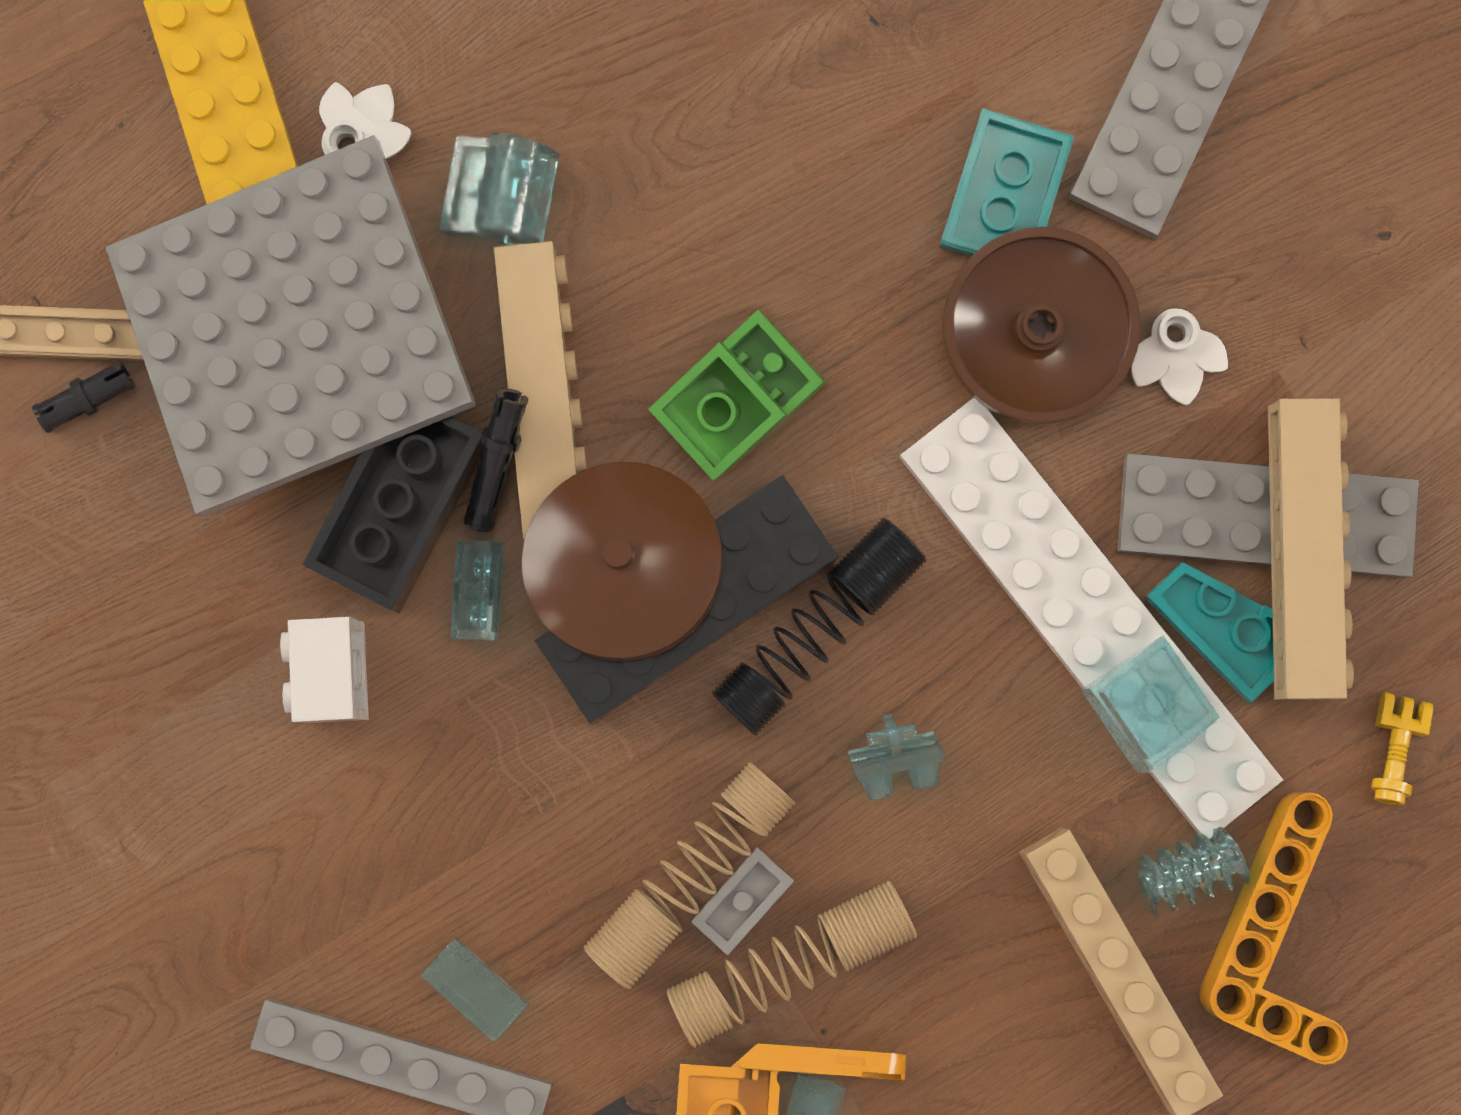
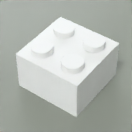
M351 617L288 620V632H282L280 648L283 662H289L290 682L283 684L282 696L285 713H292V722L324 723L369 720L364 622Z

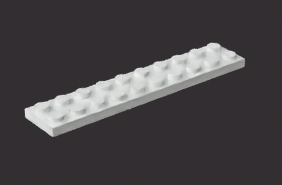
M972 398L899 456L900 460L1203 841L1211 839L1283 781L1282 777L985 406L980 404L975 398Z

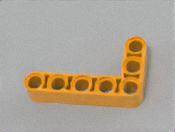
M1293 792L1284 796L1275 809L1204 977L1199 995L1204 1009L1222 1021L1316 1063L1326 1065L1340 1060L1346 1052L1348 1040L1342 1026L1334 1020L1262 989L1329 831L1333 817L1330 804L1321 795L1310 792ZM1303 801L1310 804L1314 814L1313 820L1305 828L1297 824L1294 816L1296 807ZM1287 846L1294 854V865L1288 872L1281 873L1276 867L1275 857L1281 848ZM1269 892L1275 899V910L1268 918L1261 919L1256 912V901L1262 894ZM1251 938L1256 945V955L1251 962L1241 965L1236 956L1237 946L1241 941ZM1232 984L1237 992V1000L1231 1008L1220 1010L1216 1000L1217 994L1221 988ZM1279 1005L1283 1015L1282 1022L1274 1030L1267 1031L1263 1025V1015L1271 1006ZM1324 1026L1328 1033L1327 1043L1320 1050L1313 1051L1309 1044L1310 1034L1317 1027Z

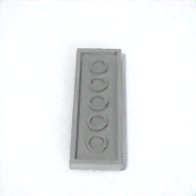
M1163 0L1068 199L1154 240L1165 222L1270 0Z
M1126 454L1124 456L1117 552L1271 566L1269 466ZM1349 474L1347 489L1342 491V510H1347L1350 518L1349 537L1347 540H1343L1344 560L1350 562L1351 573L1399 578L1413 577L1419 480Z

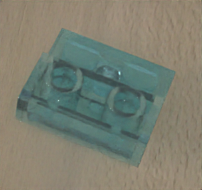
M491 132L490 138L457 136L439 229L448 235L491 238L499 244L521 245L543 242L559 153L544 144L514 135Z

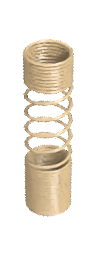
M751 762L748 763V766H744V770H741V774H738V777H734L735 781H731V785L725 788V792H721V796L749 822L720 803L712 802V808L734 834L745 850L736 846L699 821L694 822L697 831L720 857L728 870L719 866L687 843L677 841L679 849L702 875L711 890L702 886L667 861L660 860L663 870L687 897L694 910L677 901L650 881L642 880L644 887L660 906L640 889H634L631 896H628V900H624V904H621V907H618V911L611 915V919H608V922L601 926V930H598L597 934L591 937V941L584 945V950L590 958L624 988L631 989L632 985L638 982V978L645 974V970H648V967L655 963L658 955H662V951L668 948V944H672L675 936H678V933H682L679 921L658 894L690 914L699 913L697 903L671 871L699 890L710 895L716 894L715 885L688 851L716 870L726 875L734 874V870L727 858L704 830L738 853L745 856L751 855V850L745 840L720 810L753 832L765 837L768 836V832L772 831V828H775L778 820H782V817H785L788 809H792V805H795V801Z
M888 880L886 883L882 882V885H878L877 888L873 887V890L869 889L864 894L860 893V896H855V899L851 898L846 903L842 902V905L838 904L837 908L833 907V910L829 909L828 912L824 911V914H818V925L832 970L802 927L795 925L794 933L809 982L779 939L772 937L771 945L786 994L777 984L756 951L749 948L748 957L763 1007L732 962L725 960V969L735 997L740 1019L728 1005L707 971H703V974L699 973L698 976L695 975L694 978L690 977V980L686 979L685 982L681 981V984H677L676 987L668 988V999L691 1046L696 1048L697 1044L705 1043L710 1038L714 1039V1036H719V1033L723 1034L728 1029L732 1030L733 1024L729 1015L735 1022L743 1024L744 1012L732 972L754 1005L761 1012L766 1013L768 1009L767 1000L755 960L779 995L786 1001L790 1000V987L777 946L803 984L808 989L813 990L814 979L800 934L824 969L833 978H836L838 972L826 932L847 972L850 969H854V966L858 967L859 964L863 965V962L867 963L872 958L876 959V956H881V953L885 954L890 949L894 950V947H899V944L903 945L908 940L912 941V938L916 939L917 933L892 882Z

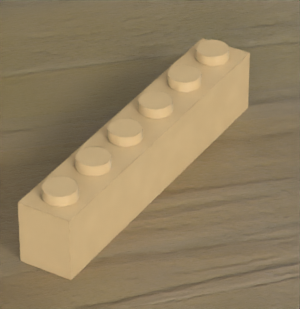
M552 241L494 247L508 389L522 392L521 396L526 395L529 400L520 425L519 435L522 441L518 452L514 453L524 540L533 516L547 496L562 482L587 469L585 447H576L574 428L583 427L580 398L571 399L569 380L578 379L575 350L566 351L564 332H573L570 302L561 303L559 285L568 284L565 255L556 256Z
M1279 399L1268 406L1274 700L1346 699L1347 689H1351L1353 685V664L1350 659H1346V639L1351 637L1353 623L1350 610L1345 609L1344 589H1349L1351 566L1348 560H1344L1343 540H1347L1349 537L1350 518L1348 511L1342 510V491L1347 489L1349 470L1347 462L1341 461V442H1344L1346 439L1348 425L1345 412H1340V399Z
M1059 828L1019 851L1020 856L1167 1111L1171 1115H1192L1223 1097L1222 1092L1071 831Z

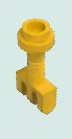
M1383 692L1379 700L1375 726L1391 730L1390 746L1388 747V760L1385 764L1383 778H1373L1371 790L1375 791V801L1403 806L1405 798L1411 797L1413 788L1412 785L1403 782L1411 735L1419 737L1429 735L1433 703L1421 701L1417 709L1416 719L1412 718L1413 698L1402 696L1398 704L1397 714H1393L1395 695Z

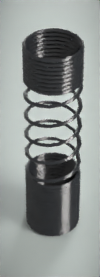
M881 518L880 522L873 526L874 529H870V532H867V536H863V539H860V543L853 546V550H850V553H847L846 557H843V560H840L839 564L833 567V571L827 573V579L831 588L847 609L820 591L810 590L809 597L811 602L832 630L801 609L793 608L791 610L795 623L815 650L786 629L781 627L773 628L774 635L779 644L798 669L767 647L762 645L756 646L758 657L782 689L744 662H740V666H736V669H733V673H730V676H726V680H723V683L716 687V691H712V695L753 735L761 732V728H764V725L771 721V717H775V714H778V710H782V707H785V702L773 690L788 700L793 699L790 690L773 670L760 650L778 660L803 680L811 681L810 675L790 651L778 631L797 642L822 662L828 663V657L807 632L796 613L813 622L839 643L846 644V639L824 613L813 594L836 607L859 626H864V621L847 602L835 583L861 609L869 615H875V612H878V608H882V605H885V601H889L892 594H895V591H898L899 587H902V584H905L906 580H909V577H912L913 573L919 570V566H923V563H926V557L918 546L888 519Z

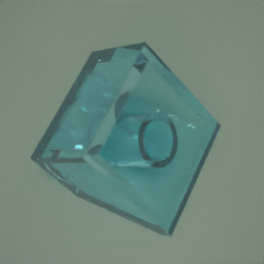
M1164 635L1159 636L1081 689V692L1137 773H1148L1191 744L1219 718V715Z

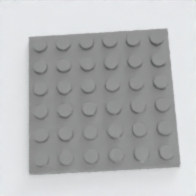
M375 135L106 246L195 514L201 517L208 516L476 406L384 152Z

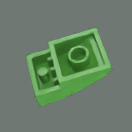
M757 310L723 343L719 342L648 410L713 481H716L775 431L828 382L763 311Z

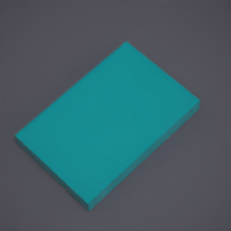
M982 108L939 247L972 257L984 245L1006 233L1030 227H1047L1074 136Z

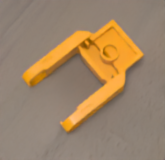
M757 1043L731 1067L680 1064L676 1115H778L780 1086L777 1082L778 1072L905 1081L907 1055Z

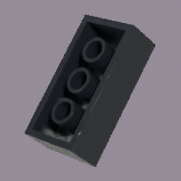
M450 416L362 452L302 565L400 614L481 458L483 444L481 443L482 432Z

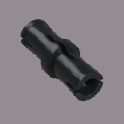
M119 360L114 365L85 380L78 377L70 381V388L39 404H34L32 410L35 415H40L36 419L44 431L50 433L53 429L84 413L88 416L97 413V406L128 390L134 389L135 383L133 379H128L131 375L125 365Z

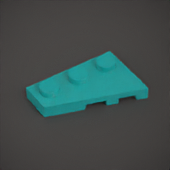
M1183 562L1171 570L1144 597L1247 703H1252L1274 681L1272 608L1258 604L1235 592V589Z

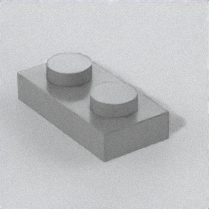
M756 847L734 874L728 878L716 894L695 915L691 923L726 955H729L794 880L763 851Z

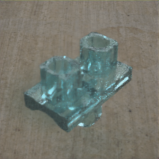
M891 713L881 717L883 730L866 734L867 747L848 751L857 781H861L869 800L889 797L893 794L894 790L890 774L908 770L913 788L923 789L938 785V762L945 761L942 746L938 744L934 731L917 735L914 723L896 727Z

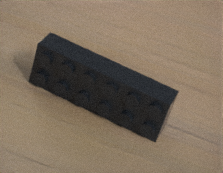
M781 475L714 520L723 548L721 585L716 600L703 622L691 635L675 647L650 658L618 662L584 655L564 644L550 630L534 640L590 724L596 723L836 562L839 556L784 475Z

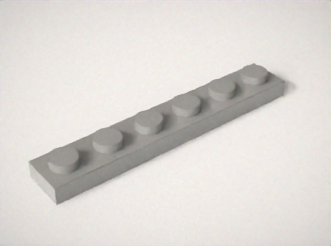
M267 998L264 1001L250 1047L257 1051L473 1115H543L553 1083L549 1080L272 998Z

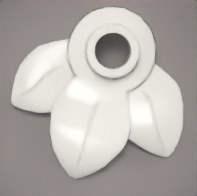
M337 82L328 88L319 106V114L326 126L321 142L325 155L338 150L340 141L346 137L353 138L355 142H358L372 135H375L379 140L386 159L395 156L404 149L412 136V131L403 124L392 122L395 105L393 93L389 85L384 84L368 88L354 97L345 87Z
M1169 309L1161 313L1153 322L1151 337L1138 344L1137 353L1131 366V376L1137 387L1146 386L1159 380L1161 387L1169 397L1186 406L1193 401L1200 391L1204 372L1213 373L1228 369L1226 349L1216 335L1200 329L1198 321L1191 313L1183 309ZM1169 326H1176L1182 331L1181 341L1173 342L1168 338L1167 328Z

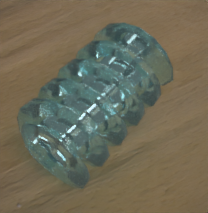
M1216 827L1212 830L1211 841L1204 834L1195 835L1193 838V848L1185 840L1176 842L1174 846L1175 856L1166 847H1161L1157 849L1156 862L1148 854H1142L1138 857L1137 874L1140 888L1150 912L1156 918L1159 917L1158 901L1163 900L1172 912L1177 910V894L1181 893L1192 905L1196 903L1195 888L1199 886L1209 898L1215 896L1214 881L1219 880L1226 890H1233L1232 874L1238 873L1246 884H1250V872L1245 858L1237 843L1222 827Z

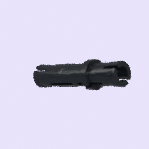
M505 388L497 391L489 426L485 427L482 432V455L474 479L469 505L463 519L465 525H470V529L478 532H490L495 526L497 510L508 476L513 453L518 452L522 441L519 435L520 425L529 400L526 395L521 396L522 392L514 389Z

